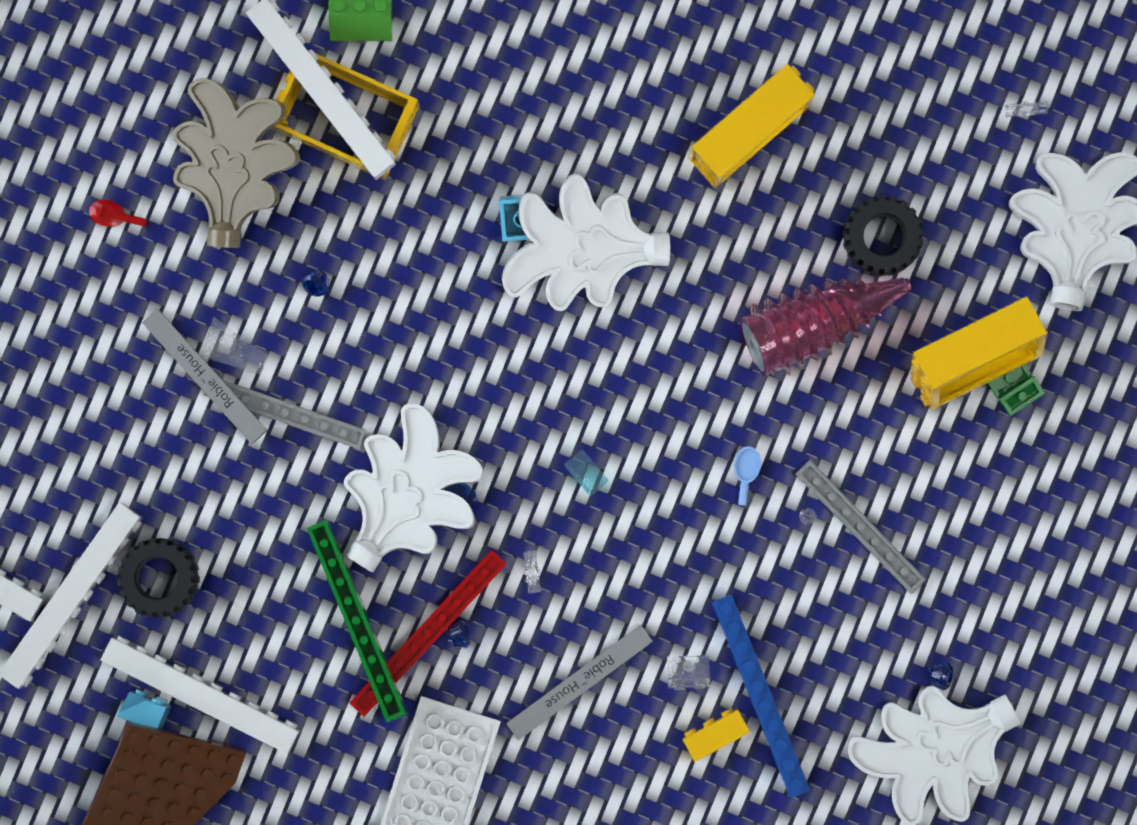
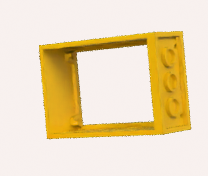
M316 54L318 65L320 67L325 66L331 75L404 107L403 113L387 145V148L397 157L420 107L418 99ZM289 71L285 80L287 83L286 88L281 90L277 97V100L286 107V114L284 119L273 126L272 129L370 173L360 159L287 127L288 121L286 120L302 88L300 82ZM390 170L379 178L386 181Z
M786 64L691 147L688 159L715 189L809 108L815 97L813 93L815 90L807 81L804 83L799 77L801 74L794 66L790 67Z
M1025 297L913 352V360H911L912 377L910 379L914 387L920 389L922 394L920 398L924 406H929L932 411L1042 357L1047 331L1028 297Z

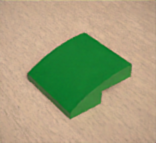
M1026 365L987 383L1009 416H1012L1045 394Z

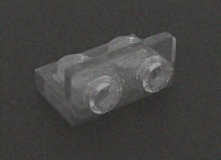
M709 655L667 657L668 688L682 690L687 687H694L695 689L709 687Z

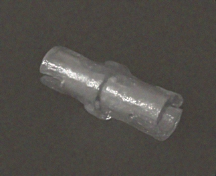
M1024 101L1023 104H1005L1004 111L1013 110L1005 112V117L1024 116V118H1028L1029 115H1047L1048 108L1039 109L1047 107V101L1035 103Z
M806 508V510L802 509L800 511L799 519L803 524L807 525L815 521L816 514L812 509ZM806 513L810 514V518L808 520L804 518Z
M537 551L523 552L526 569L524 575L527 577L528 593L541 592L539 573L541 572L538 569Z

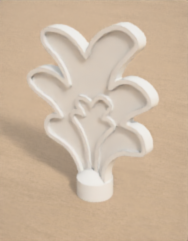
M1128 152L1114 153L1104 157L1093 165L1087 174L1069 157L1056 153L1043 154L1038 157L1035 168L1037 173L1049 184L1055 196L1038 189H1025L1014 194L1009 200L1010 209L1038 230L1024 237L1020 250L1025 257L1043 265L1051 275L1054 287L1052 288L1050 305L1069 311H1082L1086 286L1095 271L1107 265L1129 264L1136 258L1137 253L1134 242L1130 238L1120 235V232L1137 225V199L1130 196L1113 198L1123 185L1137 176V157Z
M575 173L564 181L560 189L559 206L563 219L550 211L537 193L528 192L522 196L519 204V220L524 233L532 243L519 249L509 259L502 273V283L507 294L515 298L524 293L535 282L549 275L545 283V294L548 302L555 310L564 311L576 294L584 287L586 296L593 305L607 307L612 301L617 282L630 269L642 265L669 266V233H648L638 228L632 221L627 200L620 193L610 194L605 197L599 209L592 199L585 179L580 174Z
M407 404L401 409L404 433L403 449H401L396 441L386 435L376 434L367 437L364 447L370 458L373 472L354 470L344 479L345 488L357 499L363 515L360 533L345 555L372 573L377 568L382 557L393 550L409 549L421 554L432 553L437 546V535L431 526L469 529L475 523L474 513L470 505L460 496L444 491V489L455 484L478 482L483 477V467L475 458L462 451L445 450L439 452L440 436L435 419L428 410L418 404Z
M930 685L924 688L918 696L920 714L911 712L894 702L885 704L881 712L882 726L887 735L895 741L883 742L853 736L848 741L847 751L850 760L857 768L869 775L880 778H895L891 791L892 802L897 815L905 824L916 825L921 821L925 798L931 787H933V793L939 808L946 816L959 822L967 820L970 814L969 779L971 778L975 783L982 786L992 785L996 782L998 770L994 757L995 745L1005 731L1021 724L1007 696L1004 694L983 707L968 709L951 703L937 687Z

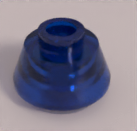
M313 270L302 278V285L308 294L315 297L324 296L328 292L329 278L324 271Z
M460 620L450 626V631L446 632L449 644L453 643L454 647L468 648L470 638L467 626L464 621Z
M948 662L935 664L933 668H930L928 680H931L932 685L942 691L950 687L953 678V667Z

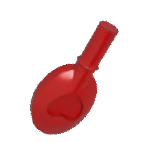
M110 200L96 201L89 209L91 219L104 227H116L123 222L146 227L147 219L125 214L124 209L119 204Z

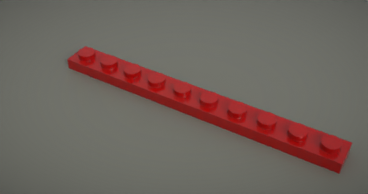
M493 550L486 555L388 660L387 663L396 683L507 565ZM370 681L349 702L363 717L378 703Z

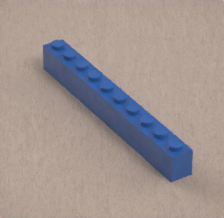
M730 594L711 602L789 797L793 798L810 791L733 596Z

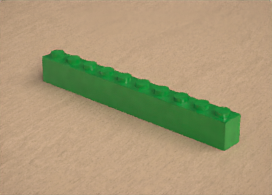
M324 520L308 527L307 531L386 722H391L408 715L406 706L329 521Z

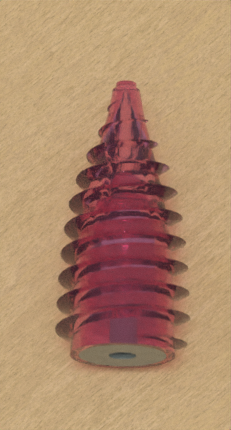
M902 277L882 282L873 280L872 283H865L861 279H857L855 285L852 286L845 279H841L838 288L831 282L825 281L823 291H820L818 287L811 284L808 287L807 295L796 288L793 291L792 300L784 293L779 295L777 305L771 299L766 298L764 310L754 303L751 304L749 315L740 319L742 334L748 351L757 369L763 376L769 375L775 380V372L783 369L790 376V365L797 363L804 369V359L810 356L818 363V352L823 349L832 356V345L835 342H838L845 348V337L848 334H852L858 339L859 327L864 324L870 329V320L877 314L882 316L881 311L909 293L912 286L908 278L904 279Z

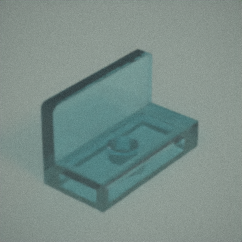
M584 450L579 451L574 457L563 464L590 497L608 482V478Z

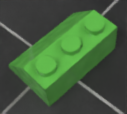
M329 0L330 41H392V0Z

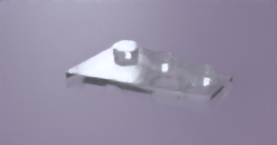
M213 317L201 357L262 375L268 355Z

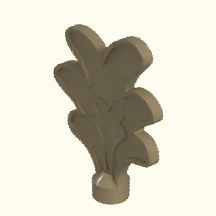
M209 78L196 79L189 85L188 93L201 111L206 124L187 121L174 129V141L187 151L193 160L192 162H183L176 168L173 181L176 186L195 193L205 204L209 215L207 246L240 248L241 228L244 221L252 213L273 208L279 202L280 197L277 187L272 182L266 180L278 172L296 166L300 161V154L294 146L286 141H261L269 129L284 119L286 107L282 102L274 99L258 98L246 102L239 108L235 98L223 84Z

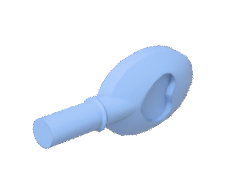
M750 446L742 448L737 453L734 461L736 477L741 481L738 505L746 506L748 488H750L749 483L755 480L761 467L758 451Z

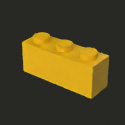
M730 708L721 713V718L717 720L711 718L704 722L703 728L699 730L693 728L684 733L686 737L682 738L694 762L750 733L738 709L733 711Z

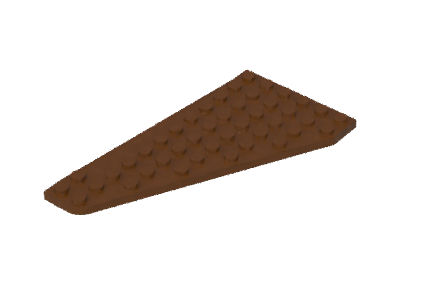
M126 721L115 755L82 825H195L236 783L246 751Z

